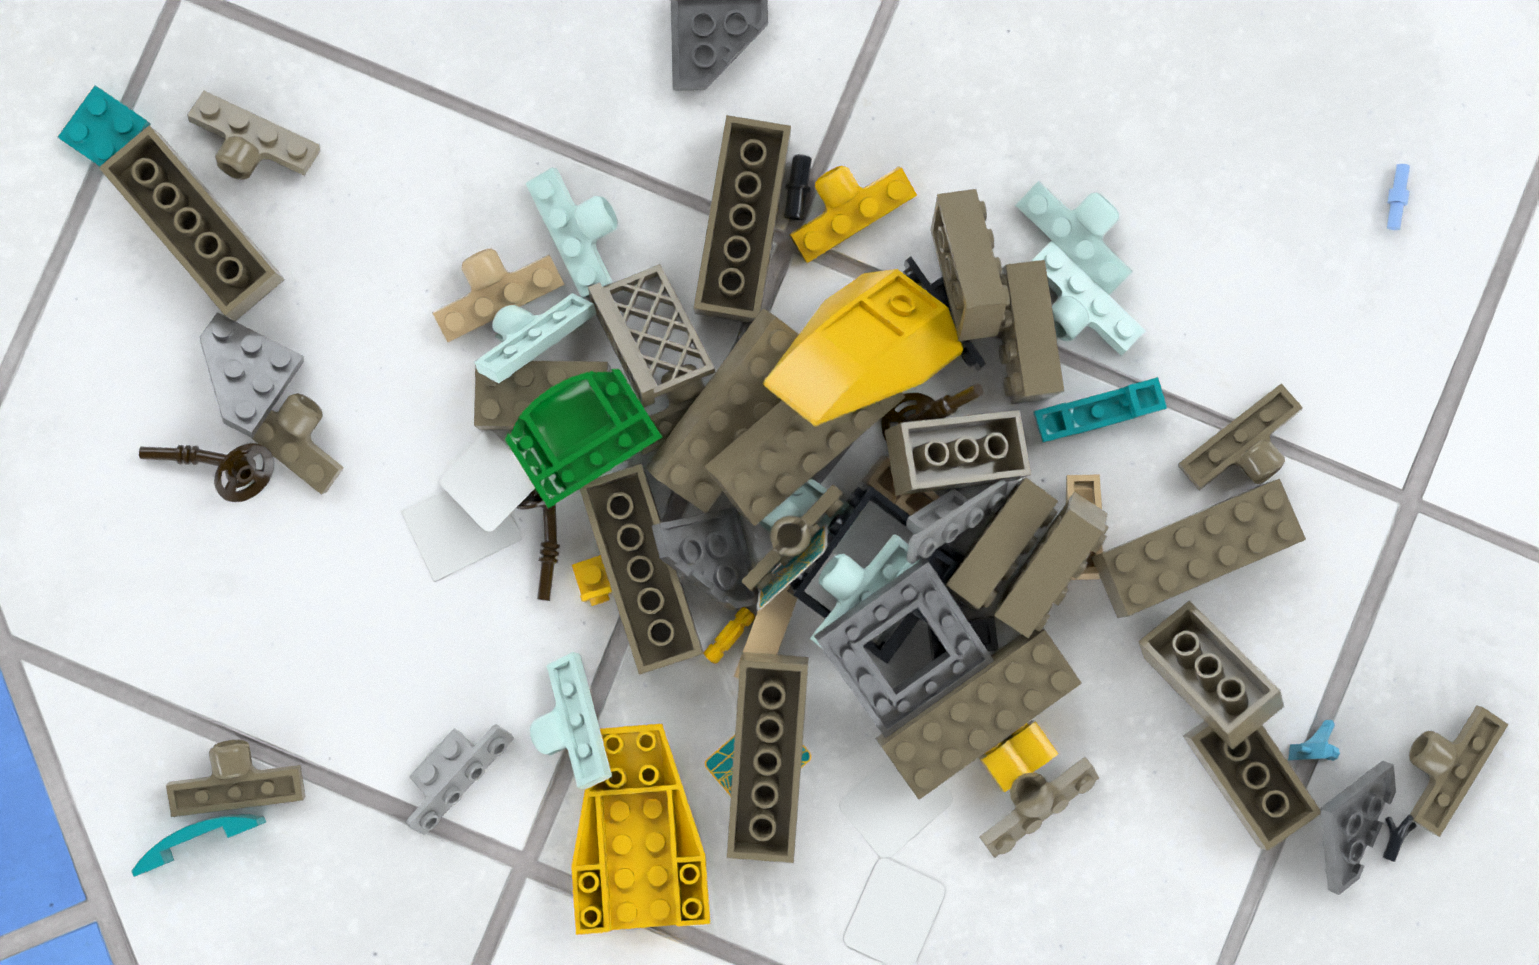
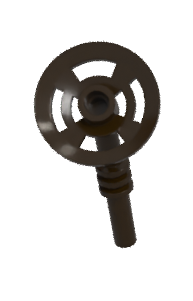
M976 383L953 396L945 395L936 401L922 393L912 392L904 394L905 398L882 417L881 429L885 441V430L890 428V422L900 424L946 418L956 413L959 407L982 396L984 393L982 386ZM916 401V405L906 406L899 413L895 411L904 402ZM916 410L915 414H911L907 418L903 416L907 411Z
M257 443L241 445L228 454L202 450L196 445L193 447L186 445L185 448L183 445H178L177 448L141 446L139 449V458L144 460L177 461V464L184 463L185 465H190L191 463L192 465H197L198 462L218 466L214 477L215 489L224 500L235 503L249 500L260 493L270 481L274 471L272 453L265 446ZM258 454H261L263 459L262 470L256 469V462L253 459ZM223 471H225V476L228 480L225 488L221 482ZM252 480H255L250 486L246 487L245 489L236 491V488L243 487L249 484Z
M534 489L516 508L524 510L536 507L543 508L544 542L540 545L543 547L539 552L542 554V557H539L538 560L542 563L537 599L550 601L554 565L558 563V559L555 557L559 556V552L556 549H560V545L557 544L556 504L547 508L537 490Z

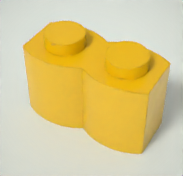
M1032 720L988 750L979 759L1001 791L1006 792L1011 789L1013 782L1019 776L1025 773H1033L1059 753L1037 722Z

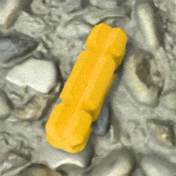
M741 607L734 615L736 618L730 620L714 639L716 642L710 644L704 651V656L713 664H717L724 656L723 652L725 650L728 651L743 634L745 626L748 627L754 621L755 615L748 608Z

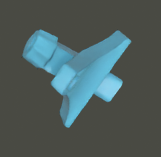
M1325 720L1308 741L1300 744H1290L1288 761L1323 758L1335 761L1340 755L1339 748L1328 744L1329 737L1335 726L1333 720Z

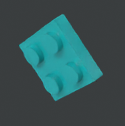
M94 85L57 138L98 166H101L146 127L150 126L151 123Z

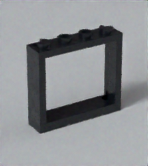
M864 484L862 488L857 487L851 493L847 500L849 504L842 515L837 514L827 528L830 532L827 535L826 550L789 584L791 586L787 592L824 619L827 618L831 611L804 591L867 503L871 501L905 528L907 518L910 517L908 513L872 486ZM948 543L937 548L958 564L965 557ZM908 613L884 630L876 643L870 640L863 647L888 664L920 618L912 613Z

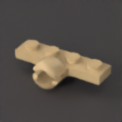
M484 249L468 257L462 263V271L471 286V292L434 311L432 314L447 342H450L494 320L495 315L501 308L508 305L520 307L565 284L550 254L514 272H508L494 249Z

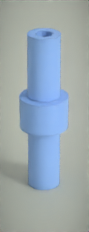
M1396 165L1393 188L1389 189L1387 201L1390 204L1387 229L1400 230L1403 208L1408 204L1409 191L1406 188L1410 165Z

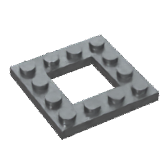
M926 558L921 559L814 635L817 642L885 738L994 662ZM915 608H918L946 652L892 689L863 648V645Z

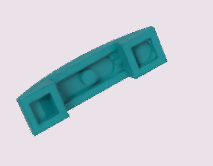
M1157 377L1072 402L1035 410L1033 413L1041 441L1045 443L1167 409L1159 378Z
M229 814L186 826L165 837L146 852L132 869L133 877L175 861L170 848L220 827H223L226 837L230 838L266 823L265 817L254 814Z

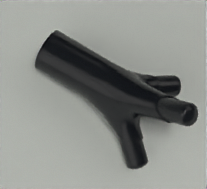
M1408 815L1398 827L1395 826L1391 817L1385 818L1389 827L1390 837L1382 856L1383 858L1393 862L1396 861L1406 836L1417 827L1416 823L1412 822L1414 819L1412 815Z

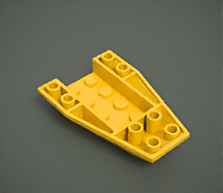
M892 269L863 273L821 304L765 379L763 385L816 426L923 384L961 355L963 347L961 342L958 341L956 328L948 307L901 271Z
M663 724L600 728L612 777L585 789L571 865L576 935L677 925L678 927L711 924L706 855Z

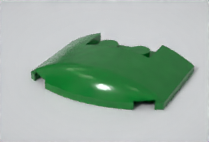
M611 369L612 372H585L554 385L525 408L519 415L511 434H507L505 438L506 443L547 508L552 507L662 438L620 369Z

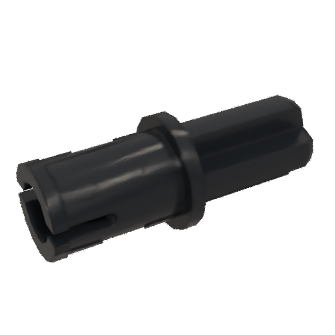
M799 154L793 156L789 184L785 185L788 194L783 216L789 220H804L806 196L811 191L808 183L812 159L807 155Z

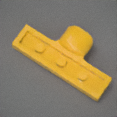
M838 166L824 173L815 182V189L825 204V211L789 235L804 261L809 263L911 200L917 194L902 167L895 168L870 185L862 188L858 185L848 167Z

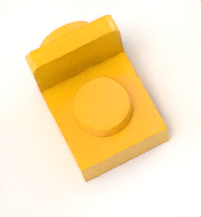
M601 555L572 564L582 602L590 601L591 606L610 600L608 594L613 592Z

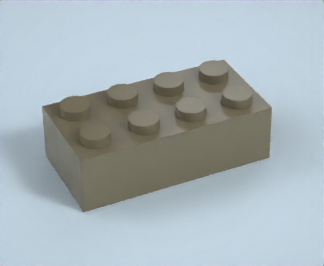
M976 189L937 194L930 229L958 341L998 336L1000 325L1005 321V307L1009 306L1010 303L1008 288L1006 285L1002 286L1000 279L1002 276L1000 258L994 257L993 231L992 229H987L985 223L987 219L986 205L984 201H979Z
M1045 260L1006 264L1002 268L1000 279L1002 286L1006 285L1008 288L1010 303L1009 306L1005 307V321L1001 323L999 328L1002 345H999V359L1002 365L1005 364L1007 377H1004L1003 380L1004 392L1006 397H1010L1011 404L1049 400L1064 392Z
M531 361L514 372L509 378L497 383L479 373L475 365L474 426L479 430H512L519 415L525 408L554 385L585 372H611V366L608 362Z
M1020 410L905 422L885 430L896 496L995 484L1001 479L1011 482L1032 475Z
M1027 477L1018 481L1006 497L1004 506L992 516L964 554L965 557L945 585L948 592L972 610L980 609V607L987 608L998 594V591L994 588L1000 580L1002 582L1004 580L1007 581L1017 569L1018 565L1014 561L1019 554H1027L1037 542L1038 538L1034 536L1039 528L1047 527L1057 515L1058 511L1054 507L1059 501Z
M1073 492L1001 595L994 616L1027 638H1029L1034 629L1040 632L1050 617L1048 613L1053 603L1058 606L1068 593L1069 589L1067 587L1071 577L1076 580L1080 577L1088 564L1086 560L1090 555L1089 552L1093 551L1096 553L1107 537L1105 533L1109 528L1106 525L1108 513L1076 492Z
M1190 600L1138 641L1144 659L1231 749L1235 748L1284 707L1281 690Z
M1205 721L1183 735L1258 847L1268 851L1321 814L1320 808L1263 725L1233 749Z

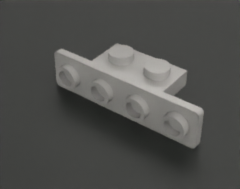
M1001 479L970 500L957 490L952 489L908 517L906 528L915 535L910 538L906 560L914 564L922 558L929 557L938 547L946 542H952L958 534L969 527H975L992 512H998L1006 502L1005 495L1008 483Z
M495 724L473 746L459 730L454 728L410 776V779L427 798L406 820L405 823L408 827L423 835L435 828L444 814L460 801L466 790L483 776L488 766L505 752L507 746L514 739L512 734Z

